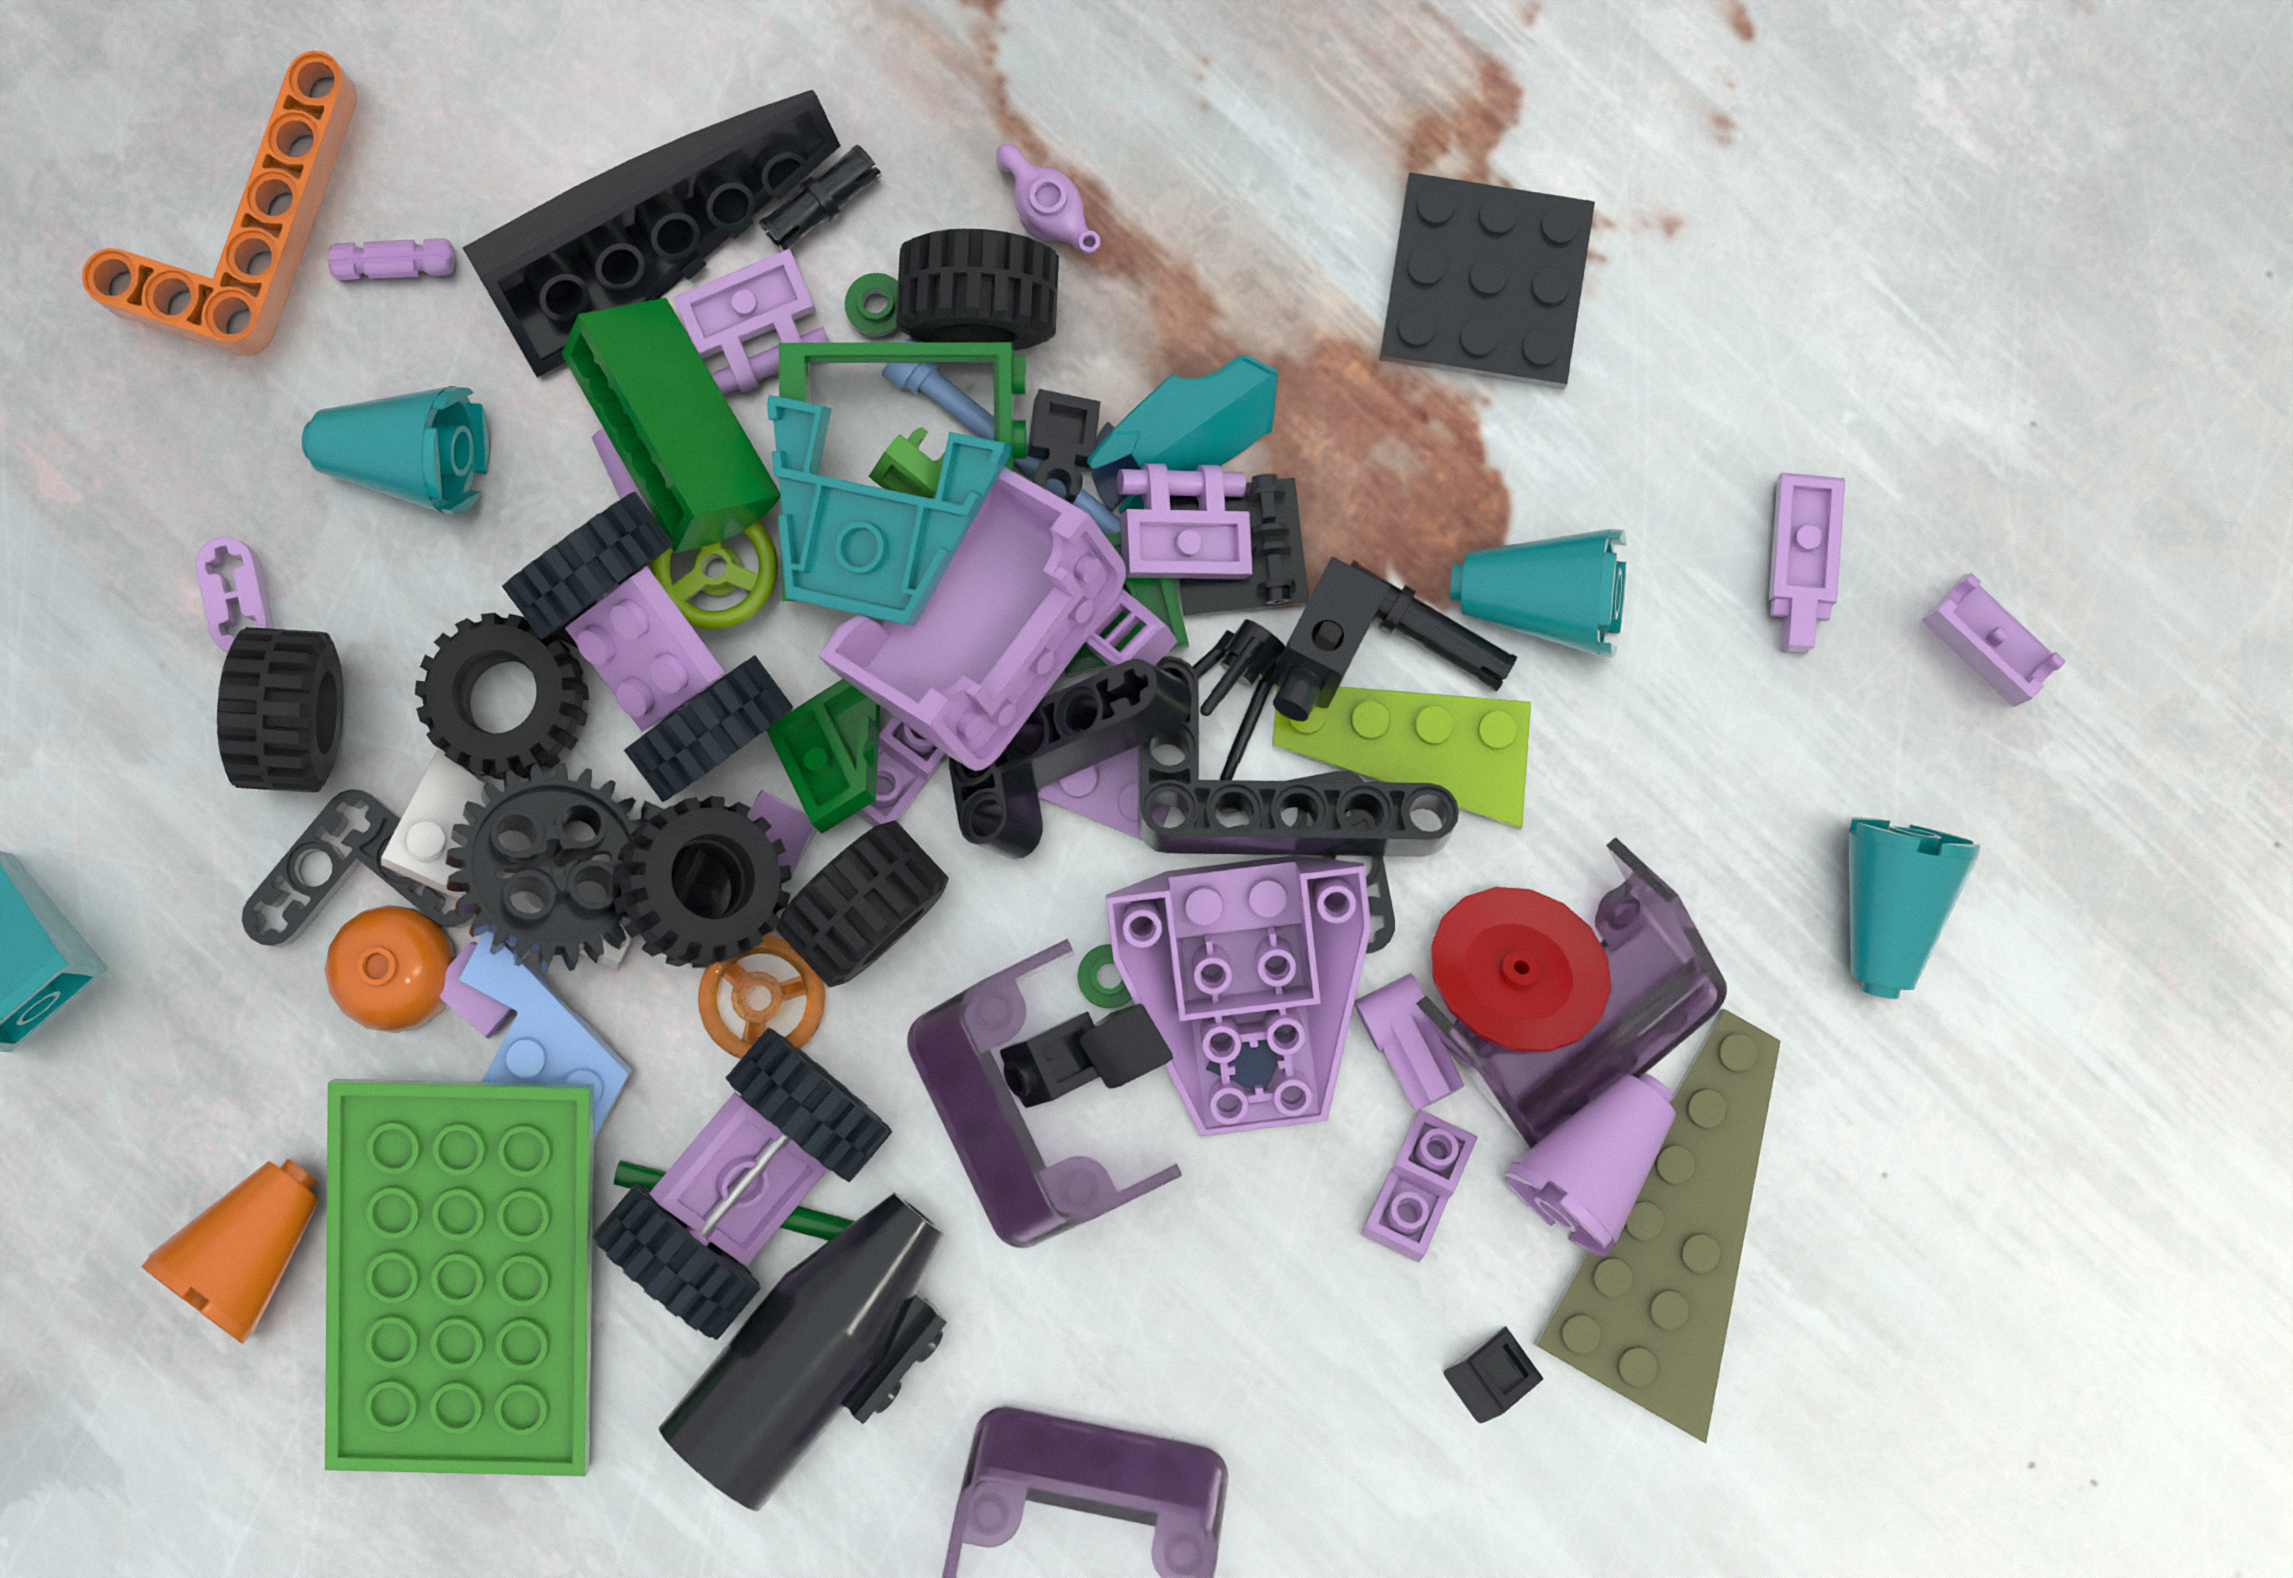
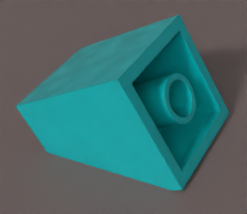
M0 851V1052H11L109 968L15 856L11 853Z

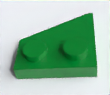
M841 679L793 709L766 730L810 823L821 834L876 801L880 705L844 679Z

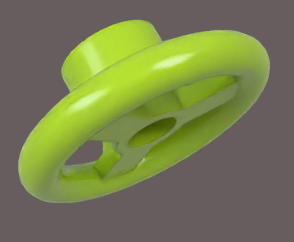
M759 521L742 531L756 549L759 561L758 573L745 569L739 556L730 548L725 547L722 541L702 547V551L693 562L692 571L674 584L670 575V560L673 552L671 547L651 562L652 574L691 626L710 630L730 628L753 617L768 601L777 579L778 559L774 543L767 530ZM714 559L725 560L726 571L722 576L714 579L706 576V566L710 561ZM739 588L750 592L737 605L718 611L703 610L687 602L700 590L714 598L728 597Z

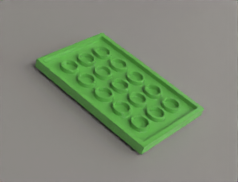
M333 1079L328 1082L325 1470L586 1476L590 1465L593 1084Z

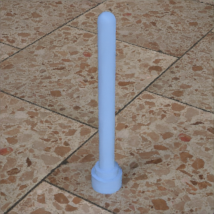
M910 337V338L907 339L905 342H920V341H919V340H916V339H914V338H912V337ZM887 363L882 376L898 389L904 391L906 388H909L915 394L920 391L924 392L979 438L994 441V417L937 371L938 363ZM1027 444L1026 459H1014V466L1032 480L1039 465L1045 459L1027 456ZM1048 479L1045 489L1065 500L1066 488L1064 484L1057 479ZM1082 488L1073 505L1089 513L1104 535L1121 531L1120 518Z

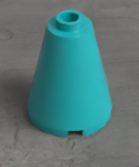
M455 386L321 409L315 413L312 420L303 429L302 450L317 472L444 514L466 513L476 503L481 492L470 490L475 472H487L489 431L486 413L482 404L470 403L467 396L474 393L470 388Z
M1606 529L1468 551L1464 564L1454 563L1450 583L1451 601H1461L1463 615L1596 656L1613 658L1616 654L1617 646L1606 642L1607 633H1620L1626 583V562L1616 561L1617 553H1614V545L1626 546L1625 531Z
M1852 817L1848 831L1851 976L1863 981L1861 991L1883 998L1899 999L1901 990L1915 989L1978 859L1980 845L1973 844L1974 841L1921 826L1911 825L1910 828L1890 826L1889 820Z

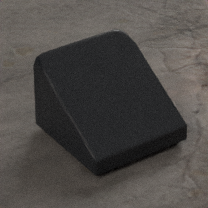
M1141 1003L1109 1013L1079 1036V1043L1109 1089L1120 1087L1173 1059V1053Z
M1507 1326L1499 1329L1452 1363L1443 1372L1449 1384L1478 1423H1484L1503 1415L1544 1379Z

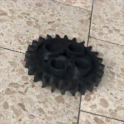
M534 763L531 766L528 782L522 783L512 770L506 771L503 781L505 792L503 793L489 783L483 785L481 798L486 807L469 801L465 804L463 816L470 825L454 824L451 839L462 847L448 849L445 864L461 870L448 876L446 886L449 891L466 892L456 902L454 910L456 915H466L474 912L477 914L471 924L469 934L475 937L488 930L494 934L490 953L495 955L507 944L516 947L514 954V965L520 966L525 961L529 952L538 954L539 965L543 972H547L554 955H562L568 970L572 971L576 968L579 951L584 950L592 961L598 963L601 962L604 954L603 940L618 950L624 946L627 937L621 925L625 926L631 923L626 911L618 914L616 912L613 900L622 895L621 887L612 886L613 872L622 867L623 862L617 859L622 846L630 842L633 838L631 834L649 819L629 820L628 817L636 802L633 797L624 799L617 804L611 800L616 784L615 781L610 780L599 790L590 787L592 770L589 768L583 771L577 782L568 780L565 763H559L553 779H545L538 763ZM571 821L584 822L593 829L595 837L586 842L576 841L565 833L563 825ZM507 831H518L530 840L532 846L521 852L511 851L500 843L498 836ZM606 854L610 857V861L607 863L591 859L595 855ZM544 858H553L556 867L564 868L563 874L553 875L550 866H542ZM502 870L515 874L507 879H499L495 873ZM584 881L596 882L606 890L608 898L599 903H590L578 895L575 886ZM521 891L531 892L542 900L544 908L536 913H524L513 906L510 897Z

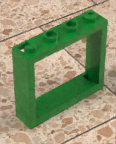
M1012 342L779 343V397L812 403L811 363H993L994 441L1013 445L1011 455L1004 466L1015 472L1014 459H1026V420H1014V395H1026V357L1014 356V344ZM781 553V567H782V601H797V600H792V599L786 598L785 583H784V573H783V563H782V553Z

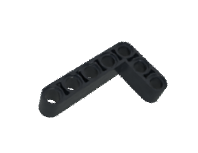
M1163 657L1155 665L1180 678L1188 685L1191 692L1192 705L1187 718L1179 727L1138 746V829L1140 837L1151 849L1162 853L1424 857L1436 854L1449 841L1458 821V804L1449 790L1437 784L1199 780V683L1197 674L1189 663L1178 657ZM1169 744L1179 748L1185 758L1180 763L1169 766L1156 761L1151 752L1159 745ZM1160 806H1173L1182 812L1185 821L1177 827L1166 828L1157 824L1151 817V813ZM1223 807H1237L1246 813L1249 823L1242 828H1227L1219 822L1216 813ZM1287 808H1302L1310 814L1314 824L1307 829H1293L1285 824L1280 813ZM1355 808L1366 809L1377 819L1378 826L1372 830H1358L1350 825L1345 813ZM1419 809L1430 810L1438 816L1442 827L1431 832L1421 830L1411 820L1410 813Z

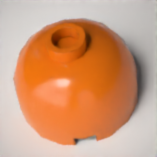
M395 905L368 909L342 925L329 945L325 964V975L329 993L347 1017L366 1029L390 1033L408 1031L421 1026L427 1021H431L445 1009L447 1004L439 996L444 990L447 967L457 957V953H454L452 942L446 935L448 933L443 926L431 920L420 910Z

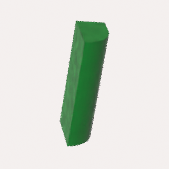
M667 298L578 314L561 355L652 515L674 545L671 546L673 552L676 554L724 541L746 530L765 516L778 502L781 494Z

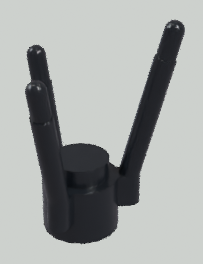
M1245 619L1235 633L1226 630L1215 647L1192 666L1199 680L1225 657L1220 665L1226 672L1201 705L1200 713L1203 716L1212 714L1237 681L1247 686H1252L1256 679L1259 680L1227 756L1220 780H1232L1271 687L1274 685L1271 678L1277 666L1276 662L1281 657L1285 645L1274 634L1249 619Z

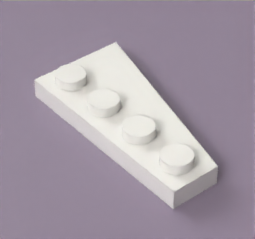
M438 748L381 857V865L459 900L466 892L449 891L446 884L448 876L461 869L445 864L448 849L462 847L451 839V833L454 824L470 825L463 816L465 804L469 801L486 807L481 798L482 788L485 783L461 765L444 756L445 753ZM507 831L498 836L500 843L511 851L521 852L532 846L530 840L518 831ZM544 858L542 866H550L553 875L563 874L564 868L556 867L553 858ZM499 870L495 874L499 879H507L515 873ZM584 881L575 886L578 895L590 903H599L608 898L606 890L596 882ZM521 891L510 897L513 906L524 913H536L544 908L542 900L531 892ZM624 928L627 939L620 950L614 948L605 940L602 941L604 954L600 963L618 970L633 939L630 938ZM584 950L579 951L580 954L589 957Z

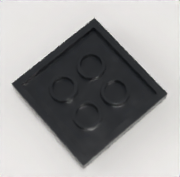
M1409 172L1379 360L1565 389L1569 377L1595 201Z

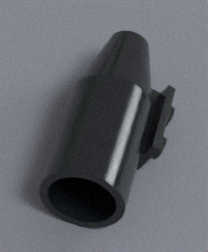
M894 1192L784 1274L661 1423L659 1432L662 1437L691 1468L710 1484L742 1506L753 1511H760L844 1407H847L852 1416L864 1425L873 1412L878 1414L883 1412L895 1400L901 1389L900 1379L914 1362L921 1363L925 1361L940 1344L943 1337L941 1329L946 1325L947 1321L932 1302L926 1298H921L916 1293L939 1247L944 1232L899 1194Z

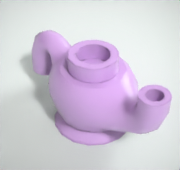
M1013 144L1001 145L996 152L997 166L1003 172H1012L1015 176L1014 202L1025 230L1036 239L1047 242L1058 240L1070 244L1083 254L1096 253L1100 248V237L1095 231L1087 228L1084 217V204L1073 182L1057 169L1030 164L1017 146Z

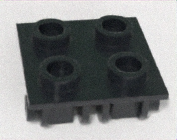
M1277 474L1253 476L1252 482L1246 483L1243 497H1224L1225 511H1246L1250 513L1252 575L1246 579L1179 578L1183 616L1308 603L1309 597L1295 478L1277 479ZM1170 496L1171 510L1199 511V503L1195 496Z

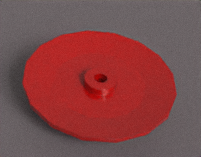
M1493 887L1465 896L1441 918L1430 947L1433 982L1449 1012L1476 1036L1511 1051L1547 1053L1579 1042L1602 1019L1612 990L1608 956L1592 928L1564 903L1531 889Z

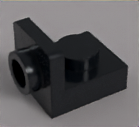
M1088 1011L1075 1015L1026 1040L1011 1044L1000 1050V1056L1005 1064L1003 1072L1006 1083L1013 1094L1020 1098L1025 1108L1053 1101L1100 1077L1079 1043L1080 1034L1094 1025Z

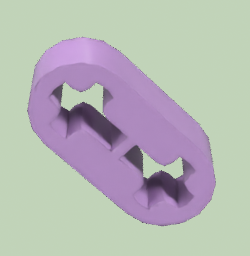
M217 537L208 541L200 549L197 556L196 572L209 632L214 643L223 651L228 652L233 640L236 638L228 635L227 628L237 624L234 604L239 603L244 617L256 621V628L274 629V622L261 563L256 552L242 541L232 537ZM229 552L231 556L238 560H243V566L233 571L236 591L232 592L228 580L219 574H214V567L221 566L224 563L223 554Z

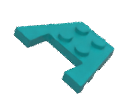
M769 395L767 401L768 420H772L774 423L776 451L772 452L774 476L779 477L783 514L778 515L786 598L915 626L1009 459L1013 445L949 432L936 497L930 499L819 475L832 408Z

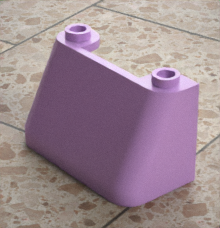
M1004 467L916 625H905L887 620L880 625L866 616H855L834 630L829 643L818 657L831 671L950 757L974 771L983 770L1001 755L1114 604L1122 591L1126 579V566L1123 559L1089 513Z

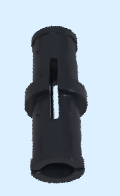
M856 144L848 153L819 176L813 178L809 175L801 181V190L767 217L762 218L759 224L764 231L768 230L765 234L776 248L781 252L785 251L823 221L828 220L831 223L841 215L840 208L872 182L877 181L882 176L881 172L877 167L872 168L875 162L861 146Z

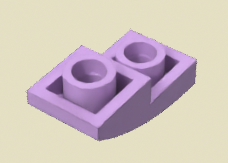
M893 716L879 734L876 801L859 810L856 814L873 827L889 821L896 820L898 822L948 754Z
M1419 1110L1389 1170L1361 1235L1412 1260L1420 1262L1425 1256L1445 1206L1455 1192L1478 1137Z

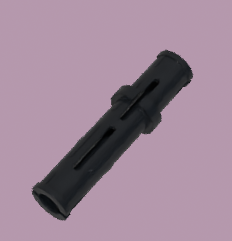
M1352 561L1350 566L1390 585L1374 617L1382 622L1380 629L1389 634L1396 630L1487 684L1495 692L1499 690L1503 683L1502 680L1507 678L1518 656L1509 654L1415 598L1416 590L1406 584L1403 589H1400L1361 566L1358 561Z

